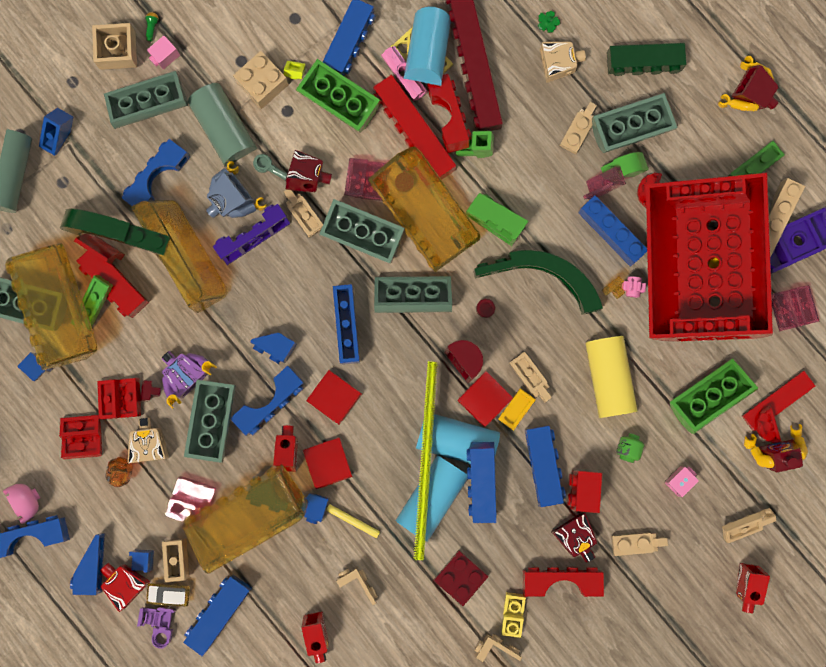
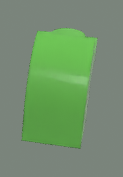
M473 131L472 140H469V148L456 151L457 156L490 157L493 155L494 134L492 131Z
M635 152L614 159L613 162L601 167L606 184L611 185L626 177H635L648 171L649 168L643 152Z

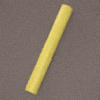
M331 504L328 505L327 512L375 538L380 534V531Z

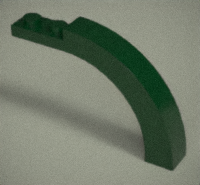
M71 208L66 209L60 225L61 230L79 236L80 233L91 234L165 256L171 238L170 236L132 225L126 221Z
M533 250L514 251L509 253L508 261L506 258L496 260L495 264L488 265L487 262L481 263L473 271L476 279L515 269L540 270L556 277L567 286L579 305L581 315L603 309L601 300L588 278L570 262L550 253Z

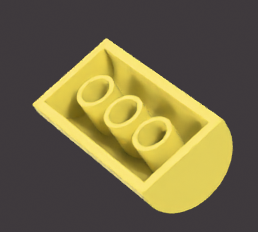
M624 336L586 342L599 418L638 412Z

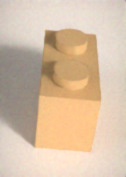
M173 539L162 542L165 582L188 579L187 539Z

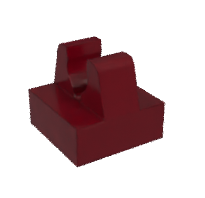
M144 380L141 387L140 401L148 402L151 396L159 397L161 388L152 387V381Z

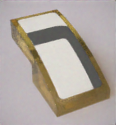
M148 583L146 603L188 606L190 586Z

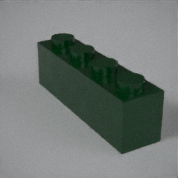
M685 43L610 46L607 51L608 74H614V76H622L625 73L641 75L651 72L653 75L661 74L662 72L677 74L687 65Z

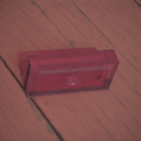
M616 166L587 180L586 183L590 193L584 195L583 198L584 200L591 199L595 195L600 197L625 185L626 182L620 166Z

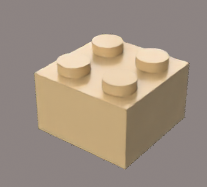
M130 23L92 25L93 60L100 70L137 67L136 31Z
M262 51L256 54L233 75L236 83L260 109L265 107L289 85L287 78Z

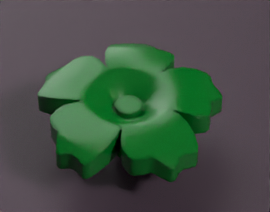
M551 10L546 12V14L541 13L538 16V27L540 30L545 31L547 28L548 33H553L556 29L555 26L560 25L558 17H554L555 12Z

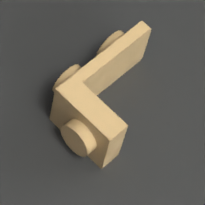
M356 567L350 571L347 568L338 574L339 578H337L336 582L340 588L357 578L371 604H376L375 598L378 595L374 588H369L366 583L368 577L363 569L359 570Z
M486 634L483 641L479 640L474 649L476 651V658L482 662L493 645L521 661L522 656L519 654L520 650L511 644L509 647L502 643L503 639L495 634L492 636Z

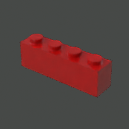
M88 250L76 260L80 265L78 267L84 275L87 276L89 274L92 278L94 275H99L113 285L107 299L119 306L117 310L124 317L129 316L133 318L149 303L113 263L111 265Z

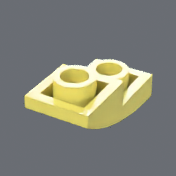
M506 592L501 635L521 638L526 599L523 594Z

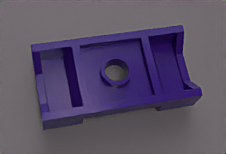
M272 204L265 208L262 216L266 221L256 223L248 233L243 232L236 237V241H233L230 236H223L215 242L216 244L212 247L227 266L290 225L286 218L287 216L278 204L275 206Z
M825 207L786 225L770 257L771 274L826 249ZM795 236L801 237L802 244L800 246L794 243Z

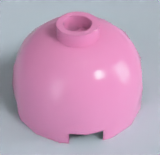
M14 484L2 490L5 495L9 494L6 498L17 517L22 516L19 519L21 524L30 520L38 512L39 505L37 500L40 499V496L35 488L31 490L25 484Z

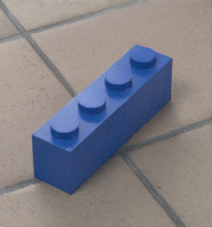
M352 0L325 55L323 63L343 76L350 73L353 57L356 58L360 51L359 45L361 41H365L368 34L367 28L375 20L374 6L360 0Z
M596 195L579 210L578 213L630 267L647 252V248Z
M352 284L333 286L340 364L360 363Z
M550 426L525 430L538 506L546 507L563 504L566 493L564 487H561L559 480L562 479V472L560 467L557 468L556 460H559L557 448L553 447L552 442L555 441L554 430L550 429Z
M471 442L470 449H467V461H471V467H467V479H471V486H468V498H472V504H469V516L473 517V523H496L494 442Z
M234 574L230 578L225 577L220 584L222 588L218 594L214 593L209 599L208 603L210 606L206 611L202 609L197 616L198 622L195 627L191 625L184 634L187 638L183 643L201 656L208 651L252 589V587Z

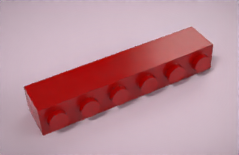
M391 74L373 86V95L380 99V103L385 108L383 109L388 119L392 118L395 122L394 127L399 134L402 133L406 138L404 141L410 150L414 149L418 162L421 165L424 163L427 168L426 173L430 179H435L438 183L456 170V164Z

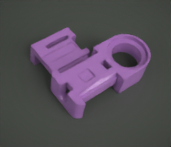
M164 606L158 609L140 608L137 626L149 624L151 627H154L152 643L156 648H164L171 642L173 629H170L172 613L176 612L175 608H166ZM159 633L166 635L167 641L165 644L157 642L156 637Z

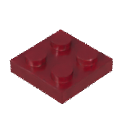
M458 550L434 578V581L460 605L464 606L489 576Z

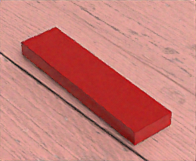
M801 371L741 416L752 431H756L757 417L767 406L772 407L774 416H776L816 386L806 372Z

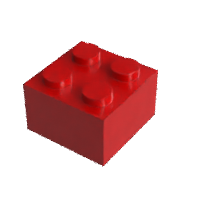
M572 470V474H569L571 494L568 493L567 505H570V509L574 511L600 513L602 473Z

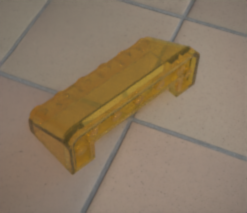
M410 147L398 153L368 179L372 188L377 191L383 203L394 215L395 220L405 228L406 235L411 238L417 250L424 256L428 265L435 272L480 240V233L418 148Z
M141 201L131 207L143 228L171 237L165 256L159 255L190 309L199 313L226 297L227 287L176 201Z
M52 244L8 258L5 268L7 273L11 275V286L13 291L17 293L18 307L23 311L24 325L29 329L30 343L32 347H35L37 353L36 361L41 366V369L46 370L83 361L97 351V342L63 244Z
M281 464L278 467L273 466L269 468L261 477L256 476L252 478L246 486L243 487L241 485L237 487L229 496L223 495L212 506L206 505L195 516L193 514L189 515L183 520L182 528L201 568L206 574H209L299 522L306 514L308 500Z

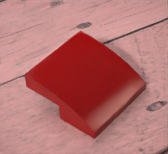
M82 234L74 240V242L111 265L116 258L122 260L125 256L124 253L95 235Z
M328 370L306 401L340 425L362 394Z
M485 371L457 401L483 427H486L513 397Z
M139 378L97 381L99 419L141 417Z
M99 415L60 418L59 437L62 439L61 458L63 460L102 456V433Z
M340 437L303 450L315 489L352 477Z

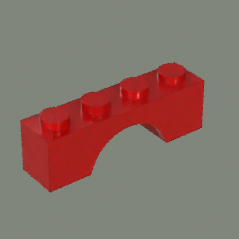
M444 74L441 86L427 83V90L432 105L444 107L451 115L450 121L442 128V139L446 152L451 153L469 148V140H472L470 130L466 129L464 125L466 123L464 112L461 113L459 109L461 107L460 98L455 96L454 93L456 91L455 82L450 80L449 74Z
M527 567L528 570H523V595L525 597H545L547 590L552 584L564 580L575 583L584 597H604V572L598 570V567H586V570H578V567H567V570H559V567H547V570H539V567Z

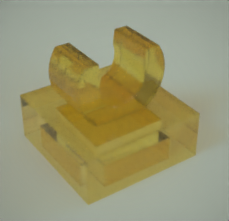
M618 276L604 287L602 292L606 296L612 292L616 299L620 298L625 294L624 290L619 286L624 280Z

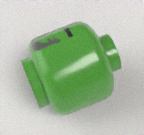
M629 433L628 437L622 436L616 450V453L620 456L619 459L630 463L641 459L645 445L639 440L640 436Z

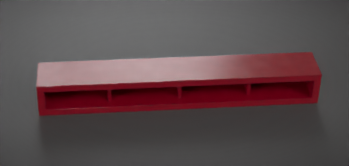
M445 0L446 5L449 4L450 6L448 14L450 21L454 23L455 27L452 28L454 40H458L459 46H456L458 57H462L463 63L460 64L462 75H466L467 79L465 89L467 93L470 92L471 99H469L470 110H474L475 117H473L475 129L478 128L479 131L499 130L502 128L503 123L474 0Z

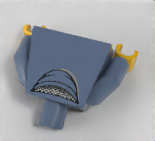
M229 161L227 169L223 168L211 179L207 198L212 205L206 211L213 218L219 213L223 217H244L255 212L256 209L262 211L267 207V204L264 206L258 205V202L264 200L262 197L258 198L255 204L252 203L254 201L235 176L239 172V167L230 169L234 165L233 161Z

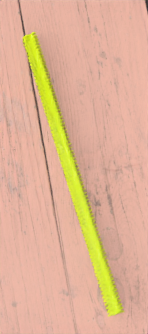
M431 361L427 362L426 403L424 405L426 408H424V430L422 433L424 434L422 435L424 440H422L423 445H421L423 450H421L422 460L420 461L422 462H420V466L422 467H420L421 472L419 475L421 476L419 477L421 482H419L420 487H418V491H420L418 496L420 497H418L419 502H417L419 503L417 505L419 506L417 507L419 512H417L418 517H416L418 518L416 520L418 521L416 522L418 527H416L417 532H415L417 533L415 535L417 536L415 537L416 544L414 545L416 546L414 547L416 552H414L415 557H413L415 560H424L427 499L429 497L428 484H430V457L432 454L430 453L432 452L430 447H432L431 442H433V438H431L433 433L431 432H433L432 427H434L432 426L434 425V421H432L434 416L432 415H434L433 410H435L433 405H435L434 400H436L434 399L436 398L434 396L436 395L434 394L436 389L434 388H436L435 383L437 382L435 381L437 379L435 378L437 377L435 376H437L436 371H438V367H436L438 362Z

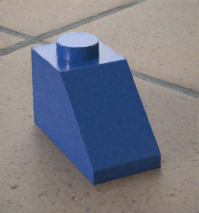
M59 108L45 115L39 147L54 156L57 155L71 132L74 117Z

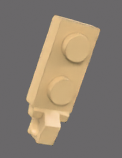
M590 102L585 111L581 109L577 113L560 144L561 147L575 155L577 154L592 126V118L594 116L592 113L597 105Z
M285 190L284 194L289 200L286 202L287 208L309 238L322 229V222L303 196L300 194L295 196L292 190Z
M523 352L509 363L535 398L539 395L544 403L552 398L546 390L549 388L548 382L526 352Z
M768 508L755 514L747 515L737 521L729 522L722 526L724 540L726 543H731L762 531L763 526L776 521V515Z
M647 532L611 536L613 556L653 553L658 551V547L668 546L667 538H656V533Z

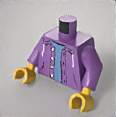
M170 351L165 353L161 359L168 365L162 371L164 375L162 382L167 397L166 403L172 409H174V402L177 401L181 404L182 402L179 398H184L196 387L197 380H203L207 375H211L209 373L210 368L214 367L216 369L217 366L201 355L193 353L185 355L181 353L176 358Z

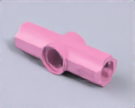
M395 46L389 47L381 54L383 60L396 76L397 82L403 86L413 101L419 100L427 93L421 82L404 79V76L399 74L401 71H405L406 61Z

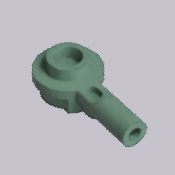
M259 154L254 158L253 166L255 170L260 173L269 171L286 181L288 173L272 165V160L268 155Z

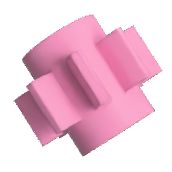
M628 277L627 281L622 282V291H626L627 297L640 298V294L646 290V283H642V278Z

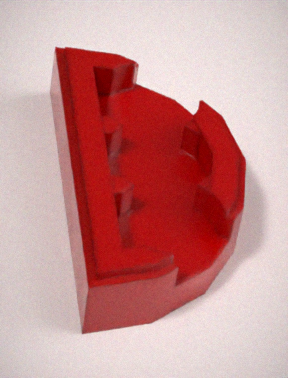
M662 173L647 175L637 186L638 200L645 208L646 184L660 183Z
M767 406L757 417L756 430L759 436L766 441L772 443L782 442L773 409Z

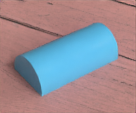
M424 7L415 13L404 79L441 86L451 26L450 16L444 10L437 7Z
M432 415L434 416V420H432L434 421V425H432L434 427H432L433 432H431L433 433V437H431L433 442H431L432 447L430 448H432V452L430 453L471 464V461H467V449H470L471 442H494L496 455L500 432L441 415ZM422 424L416 449L423 450L421 445H423L422 440H424L422 439L424 424Z
M438 455L431 464L429 474L427 527L425 529V541L427 542L468 480L466 473ZM419 484L395 520L415 535L417 534L415 533L417 532L416 527H418L416 526V522H418L416 517H418L417 512H419L417 511V507H419L417 506L419 504L417 503L419 502L418 497H420L418 496V492H420L418 491Z

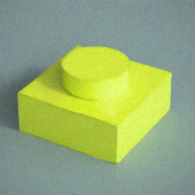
M287 61L283 75L291 79H302L306 64Z

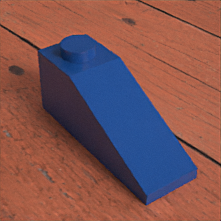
M105 533L94 536L70 581V588L73 589L72 595H98L102 593L103 574L100 570L103 568Z

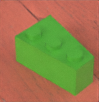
M481 193L477 195L465 214L511 247L528 223V220L510 211L505 206L496 203L487 194L482 195Z

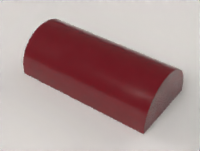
M466 340L455 341L447 346L444 354L465 381L469 383L482 369L483 355L481 350L474 343Z

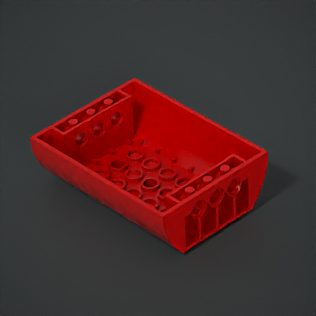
M767 173L646 184L649 339L683 342L758 339L772 336ZM717 221V229L709 230V222ZM717 258L719 266L714 269L710 268L709 261ZM714 296L720 298V304L716 307L710 305V299Z

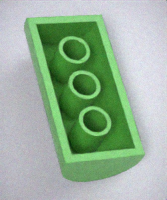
M318 59L296 89L297 92L358 132H362L368 126L380 105V99Z
M731 359L670 401V406L680 423L691 434H695L758 390V387L734 359Z

